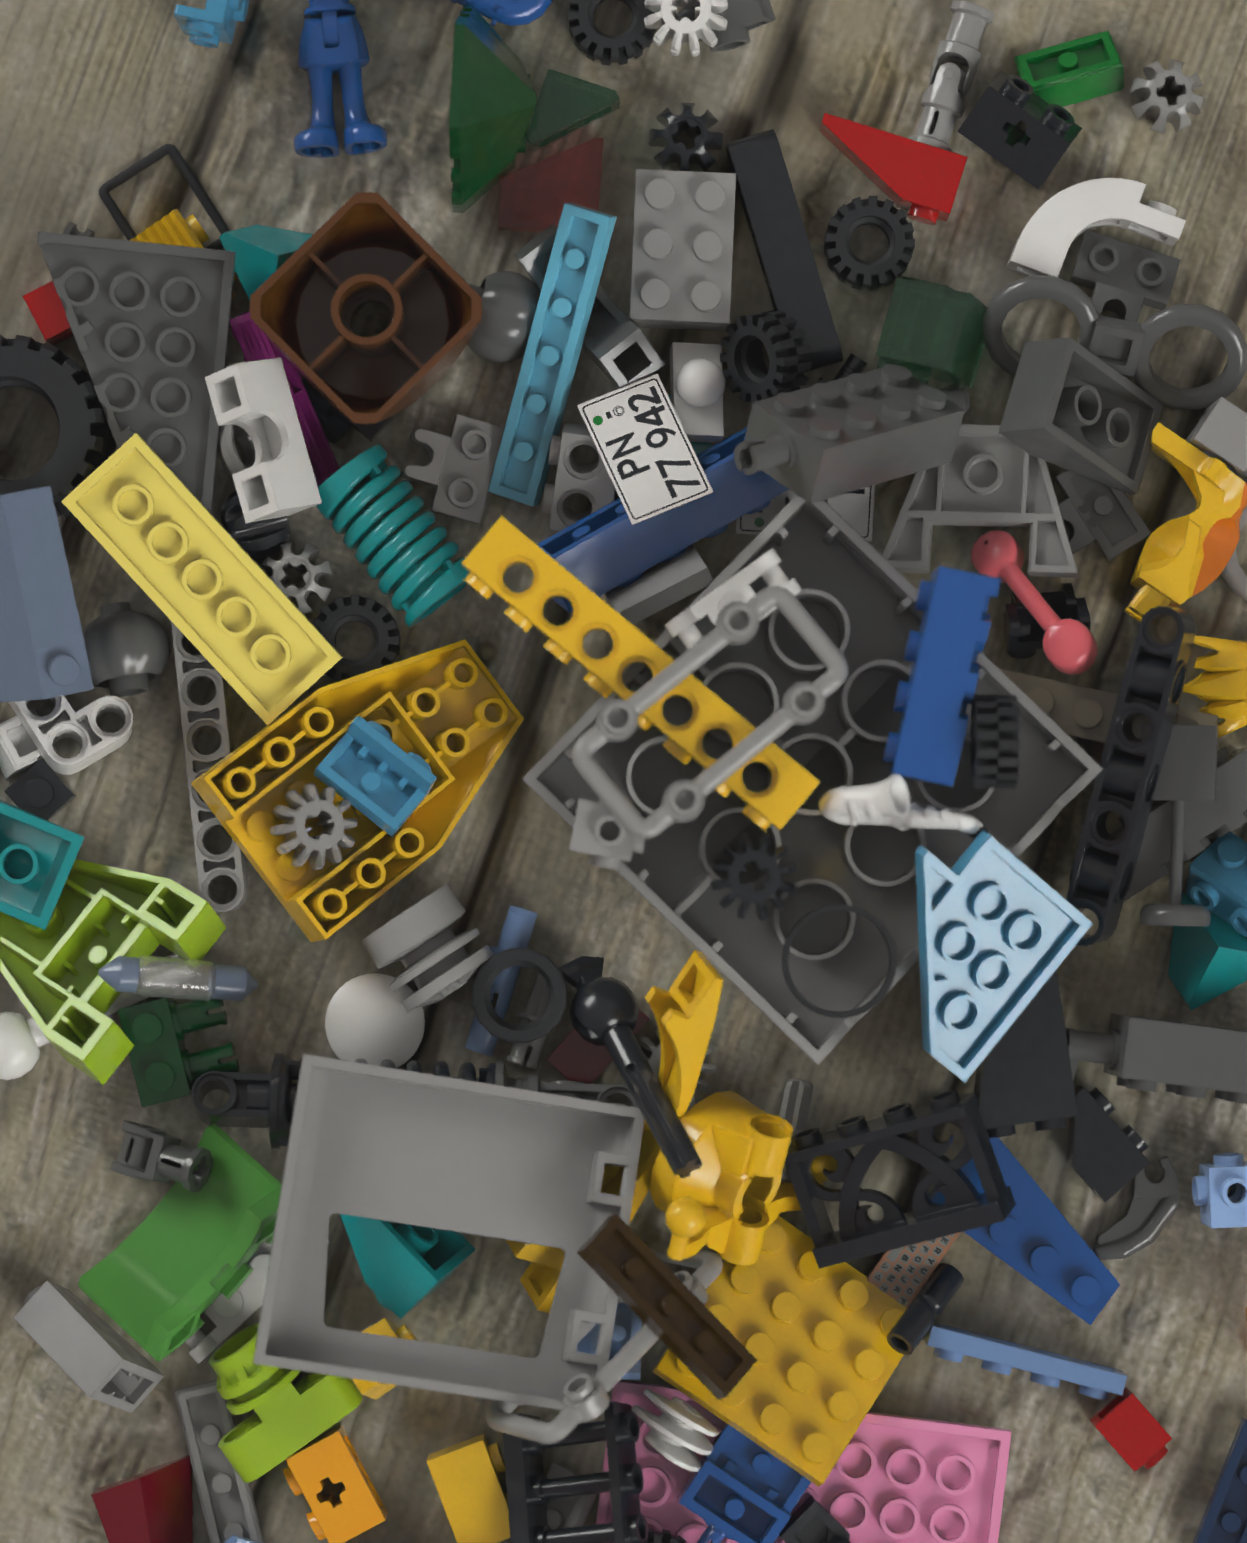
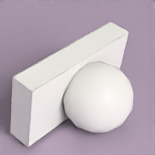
M673 342L670 347L671 403L690 442L719 443L724 437L723 393L725 378L722 371V362H720L721 345Z

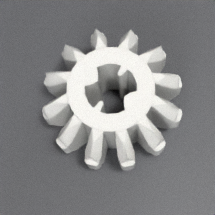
M645 0V7L655 12L644 18L645 28H660L653 37V42L656 46L663 45L670 38L673 39L671 55L678 56L681 52L682 43H689L691 55L693 57L700 54L699 39H702L708 46L714 47L717 45L718 39L711 29L720 31L727 28V19L718 15V13L728 8L727 0ZM681 6L687 10L694 6L695 20L691 21L685 17L678 21L677 7Z

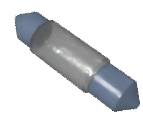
M140 955L139 957L118 956L98 971V975L115 991L131 992L137 996L209 1001L210 999L242 1001L258 987V982L245 966L214 964L212 961L145 955Z

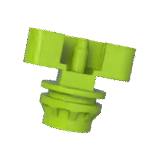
M259 1323L251 1325L233 1335L216 1349L208 1361L217 1374L218 1393L223 1399L228 1400L226 1407L232 1415H240L253 1409L255 1411L254 1414L225 1434L218 1443V1447L244 1483L252 1482L266 1474L351 1413L363 1400L360 1391L353 1381L347 1377L311 1372L293 1385L292 1381L299 1374L300 1370L254 1364L253 1358Z

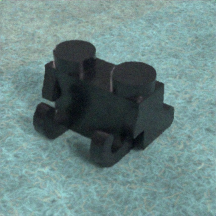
M1061 583L1060 591L1040 593L1060 619L1071 618L1080 621L1089 630L1091 629L1090 614L1085 597H1075L1072 583ZM1011 590V604H1005L1004 612L1007 654L1013 658L1026 659L1034 656L1036 649H1043L1042 640L1045 631Z

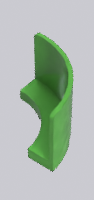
M211 1124L205 1128L197 1148L203 1147L210 1150L213 1159L210 1178L199 1192L194 1193L184 1189L183 1183L175 1181L147 1218L116 1249L83 1274L78 1282V1287L157 1362H160L176 1350L205 1324L200 1315L221 1293L228 1299L231 1298L254 1270L247 1262L262 1243L272 1244L282 1184L216 1124Z

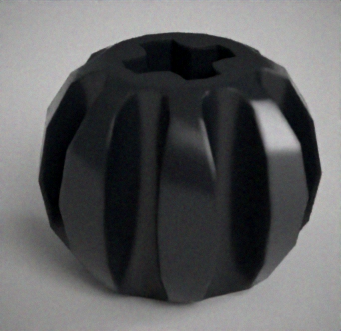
M681 102V115H674L668 107L665 108L656 117L665 126V129H650L649 145L651 147L659 146L664 148L663 151L654 157L655 161L663 169L671 162H676L680 165L678 171H691L689 165L697 163L705 172L716 162L706 150L722 149L723 134L721 132L714 133L708 131L718 120L708 109L702 116H694L692 112L695 103ZM686 130L689 137L697 136L694 138L692 149H686L683 142L676 143L679 131Z
M237 491L231 493L222 503L220 516L223 527L253 560L265 559L267 555L272 556L281 550L279 545L288 542L290 527L287 516L246 523Z

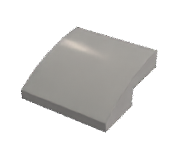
M690 545L679 556L645 570L643 575L635 582L626 586H617L606 592L604 596L609 605L633 625L709 586L714 580L693 545Z

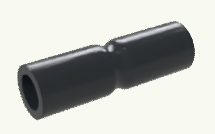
M947 1263L938 1265L917 1294L915 1302L908 1306L887 1335V1341L894 1350L903 1355L913 1353L934 1324L935 1317L942 1313L963 1284L964 1278L959 1270Z

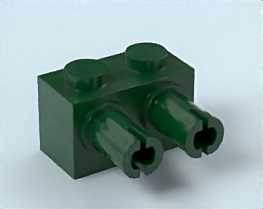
M173 996L118 1009L122 1030L134 1044L133 1049L129 1052V1058L142 1107L191 1095L194 1082L206 1072H240L238 1059L224 1063L220 1061L221 1058L237 1054L232 1041L221 1046L193 1053L186 1049L184 1042L186 1033L228 1024L226 1011L214 1014L208 1013L210 1009L224 1006L223 1000L206 997L178 1005Z

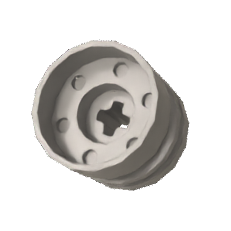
M448 884L420 900L361 941L378 969L401 961L405 967V970L390 985L394 992L412 980L419 988L417 992L401 1002L407 1012L414 1008L437 1003L476 977L480 967L495 955L489 945L481 948L471 956L467 954L463 946L481 934L477 928L467 930L456 936L450 927L465 913V909Z

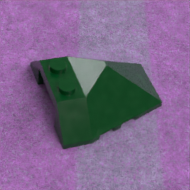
M463 6L460 17L457 18L454 24L448 126L450 159H454V166L451 168L450 173L451 182H453L451 201L454 213H464L516 167V153H526L527 126L535 109L537 97L530 82V74L526 73L521 59L473 6Z

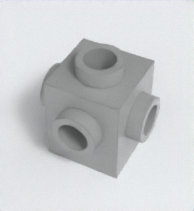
M582 799L578 800L570 851L590 854L589 865L615 870L619 869L620 860L631 862L632 852L643 854L645 839L634 837L626 831L601 799L599 803ZM606 822H614L620 828V835L614 841H605L600 836V828Z

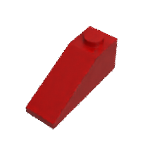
M824 113L819 131L898 207L909 210L907 216L910 219L929 225H936L937 219L947 221L964 171L967 156Z

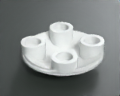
M372 973L355 977L337 990L327 1008L325 1030L331 1048L341 1060L354 1062L356 1059H365L368 1064L379 1066L383 1060L388 1059L394 1062L395 1068H398L414 1055L423 1038L425 1018L422 1007L414 1008L407 1012L402 1005V1001L414 994L408 985L405 984L394 992L390 985L395 977Z

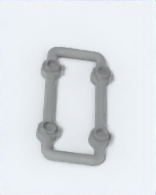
M779 586L767 587L746 603L737 601L725 605L717 616L716 627L628 699H611L604 703L596 715V724L575 742L572 750V762L577 771L626 831L640 839L653 838L674 822L688 823L696 819L702 812L705 804L704 798L794 724L809 725L815 722L823 713L825 699L845 682L848 674L847 661L789 590ZM773 607H778L828 670L813 683L798 682L791 686L783 696L782 708L694 780H678L670 784L662 796V806L647 818H643L594 759L592 754L608 741L617 743L629 739L635 732L638 725V717L726 645H742L750 641L757 632L759 619Z
M657 1241L648 1244L647 1246L661 1261L697 1269L692 1275L687 1271H679L674 1274L705 1305L708 1300L706 1289L722 1271L723 1262L721 1257L713 1251L701 1249L696 1255L681 1261H675L667 1256L670 1242ZM618 1296L617 1304L624 1303L623 1300ZM581 1322L578 1343L596 1324ZM645 1324L594 1378H591L588 1374H581L568 1381L563 1389L565 1395L563 1401L566 1407L553 1421L545 1423L511 1414L517 1406L525 1404L495 1400L486 1413L488 1426L499 1432L543 1444L560 1441L579 1422L590 1421L605 1411L610 1402L607 1393L659 1338Z

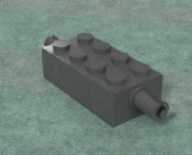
M887 364L883 368L860 374H850L848 377L827 383H816L812 387L789 393H779L774 397L753 402L744 442L739 443L734 451L735 464L740 471L745 470V475H752L762 470L808 503H815L951 463L963 416L970 407V397L964 387L959 389L960 384L958 383L941 389L932 388L912 376V372L908 368L897 364Z
M1111 1013L1108 1034L1079 1031L1073 1028H1067L1066 1030L1070 1059L1104 1064V1073L1117 1076L1116 1085L1125 1086L1129 1089L1156 1092L1157 1083H1165V1091L1197 1098H1206L1207 1089L1215 1090L1214 1098L1247 1104V1031L1115 1013Z

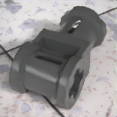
M123 1120L121 1128L125 1131L118 1160L112 1161L110 1170L148 1181L170 1182L174 1180L183 1183L184 1189L194 1193L199 1192L208 1182L213 1168L210 1150L203 1147L192 1150L180 1146L182 1139L168 1135L162 1129Z

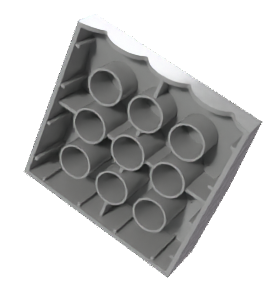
M796 495L689 607L772 548L776 551L782 560L779 566L788 579L795 578L803 589L795 597L843 654L848 665V674L845 682L825 699V707L820 717L809 725L794 724L773 741L774 744L818 779L820 783L779 831L772 825L766 831H763L741 812L747 804L732 791L724 798L713 790L704 798L703 810L696 819L688 823L674 822L659 835L645 839L643 854L632 852L631 862L620 860L619 869L616 871L699 951L703 952L710 962L818 1065L840 1042L850 1028L869 1011L849 1018H831L811 1011L794 997L786 984L782 971L783 946L792 927L808 912L826 905L846 904L868 911L886 927L895 945L897 966L893 983L889 989L890 991L919 958L915 851L921 845L951 869L974 839L958 829L910 828L900 831L893 826L863 824L851 826L835 823L824 818L821 814L819 801L828 790L844 785L876 784L892 776L889 774L891 763L882 761L888 732L898 733L902 713L893 711L899 681H909L912 662L904 660L906 644L910 630L919 632L923 612L914 610L918 590L824 500L810 504ZM762 576L750 584L755 594L769 587ZM777 609L759 622L757 632L750 641L742 645H726L695 670L692 675L757 728L782 708L783 696L791 686L798 682L813 683L828 669L782 612ZM707 616L695 623L703 637L715 628ZM668 630L654 642L674 660L687 651L678 636L673 638ZM978 653L976 663L979 664V677L974 695H1016L1018 700L1020 749L1017 786L1015 788H974L972 786L970 768V716L972 703L971 705L967 704L965 713L969 715L954 785L946 787L904 777L903 779L908 787L910 804L916 802L920 808H926L927 806H933L937 810L950 808L956 813L964 812L980 819L986 826L989 835L1018 858L1053 821L1062 808L1080 793L1103 768L983 653ZM638 663L633 664L622 675L623 684L632 692L638 691L653 678L650 669ZM613 692L607 699L602 696L522 778L572 828L579 799L600 802L599 796L577 771L572 762L573 746L584 733L596 724V715L602 705L611 699H620ZM671 697L663 704L662 715L669 724L680 726L691 719L692 707L682 697ZM653 725L646 732L637 726L629 739L617 743L608 741L592 754L625 797L632 799L631 804L636 810H640V815L643 818H647L662 806V796L670 784L678 780L692 781L705 771L692 758L684 765L662 746L668 738ZM714 729L708 731L702 738L703 751L713 759L721 758L732 747L729 735L722 730ZM758 762L750 763L742 771V782L748 790L762 792L770 785L771 773L764 764ZM606 822L600 828V836L605 841H614L620 835V828L614 822ZM744 833L750 835L752 851L758 850L759 840L763 834L770 835L771 840L766 853L771 856L777 847L785 845L788 848V852L776 861L778 866L780 867L788 863H795L797 865L796 872L781 874L780 881L795 884L797 886L796 892L787 893L778 888L775 894L784 901L786 907L779 911L769 899L765 900L767 919L764 920L758 918L755 902H750L748 915L745 919L738 918L737 910L742 901L738 897L729 907L722 908L719 902L724 896L732 892L730 887L712 890L710 885L714 880L727 879L728 873L713 869L711 867L712 861L721 860L729 865L733 861L724 853L722 845L729 842L734 846L739 855L744 853L740 842V835ZM755 861L746 863L743 867L747 872L740 871L739 880L741 884H750L752 891L757 892L764 887L761 881H768V872L766 869H758ZM832 910L811 918L799 929L789 951V971L796 989L809 1003L828 1011H848L866 1004L879 992L888 973L889 953L882 934L871 921L855 912Z

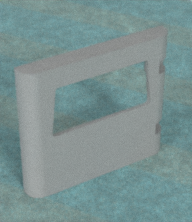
M303 1054L253 1363L563 1410L566 1407L563 1401L565 1396L563 1389L567 1382L581 1374H588L591 1378H594L609 1362L618 1295L577 1254V1251L602 1223L614 1214H617L629 1226L645 1120L640 1109ZM604 1165L624 1167L619 1196L600 1193ZM338 1213L560 1248L564 1252V1259L539 1355L535 1358H527L327 1327L324 1324V1303L330 1216ZM581 1322L600 1324L596 1354L577 1352Z

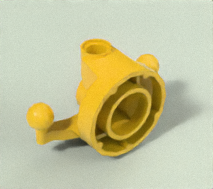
M732 1090L715 1092L696 1103L680 1119L684 1130L702 1161V1167L692 1171L689 1177L681 1179L679 1175H674L660 1149L652 1169L650 1193L655 1206L665 1213L666 1225L672 1232L667 1256L675 1261L684 1260L696 1255L706 1245L715 1250L727 1262L747 1266L758 1261L766 1230L777 1219L780 1212L802 1210L792 1183L781 1182L782 1170L793 1134V1128L787 1120L764 1112ZM822 1155L813 1160L811 1171L815 1180L821 1185L830 1180L823 1174L824 1168L835 1171L838 1168V1163L832 1156Z

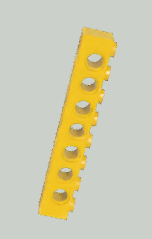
M503 516L496 521L461 563L470 572L464 579L466 583L487 600L494 592L506 602L509 607L504 611V614L526 633L532 626L537 628L549 638L543 647L566 666L574 659L585 668L588 673L583 680L605 699L612 692L622 700L628 699L635 693L627 689L622 681L623 672L628 666L637 663L643 664L650 669L654 678L675 661ZM514 565H524L534 575L532 585L524 592H512L504 585V575ZM564 598L571 603L573 615L569 622L561 626H555L545 620L543 609L549 600ZM603 631L611 637L613 648L605 658L593 659L584 652L582 647L583 640L590 632ZM692 674L638 717L637 725L645 732L653 725L668 738L662 745L668 752L684 765L692 758L705 770L718 760L707 756L703 751L702 738L708 731L718 729L726 732L731 739L732 749L756 729ZM675 696L686 699L692 707L691 719L680 726L669 724L662 715V706L665 701ZM772 742L714 790L724 798L732 791L747 804L741 811L747 818L763 831H766L770 825L779 831L819 785L820 781ZM758 762L764 764L769 769L771 782L766 790L752 792L744 786L742 771L746 765Z

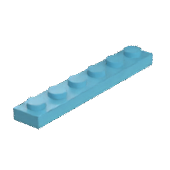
M571 202L564 203L488 489L490 493L532 507L540 505L550 468L548 461L552 435L558 436L615 226L616 216Z

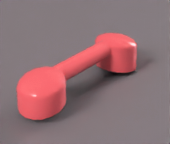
M993 530L981 535L971 550V562L980 575L1001 579L1000 583H1006L1045 631L1042 640L1043 651L1049 662L1058 671L1068 675L1081 674L1087 671L1094 664L1098 653L1097 642L1090 630L1080 621L1071 618L1060 619L1022 572L1024 552L1011 534L1007 531Z

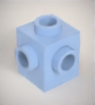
M1242 1153L1213 1154V1162L1199 1163V1176H1193L1192 1178L1194 1205L1200 1206L1201 1223L1209 1228L1247 1227V1161H1244V1154ZM1232 1185L1231 1191L1227 1194L1228 1188Z

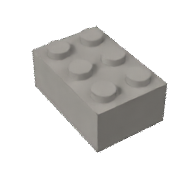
M636 169L630 320L638 327L726 331L730 324L736 173Z

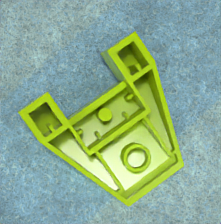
M76 859L46 930L0 911V972L45 1037L64 1059L104 1086L133 1049L134 1044L115 1021L104 1015L122 992L115 991L98 975L99 969L118 956L138 957L141 969L159 944L197 967L227 927L206 900L170 878Z

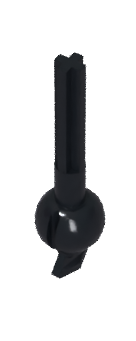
M580 956L559 967L565 981L577 989L570 1009L573 1028L584 1041L595 1046H606L674 1175H679L681 1179L689 1177L692 1171L702 1167V1161L632 1032L635 1029L639 1015V1005L636 996L624 982L612 977H602L603 957Z

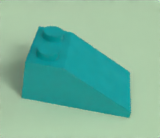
M0 799V911L46 930L85 837Z
M340 1214L365 1283L375 1292L378 1302L384 1308L392 1311L400 1320L434 1292L476 1250L459 1232Z

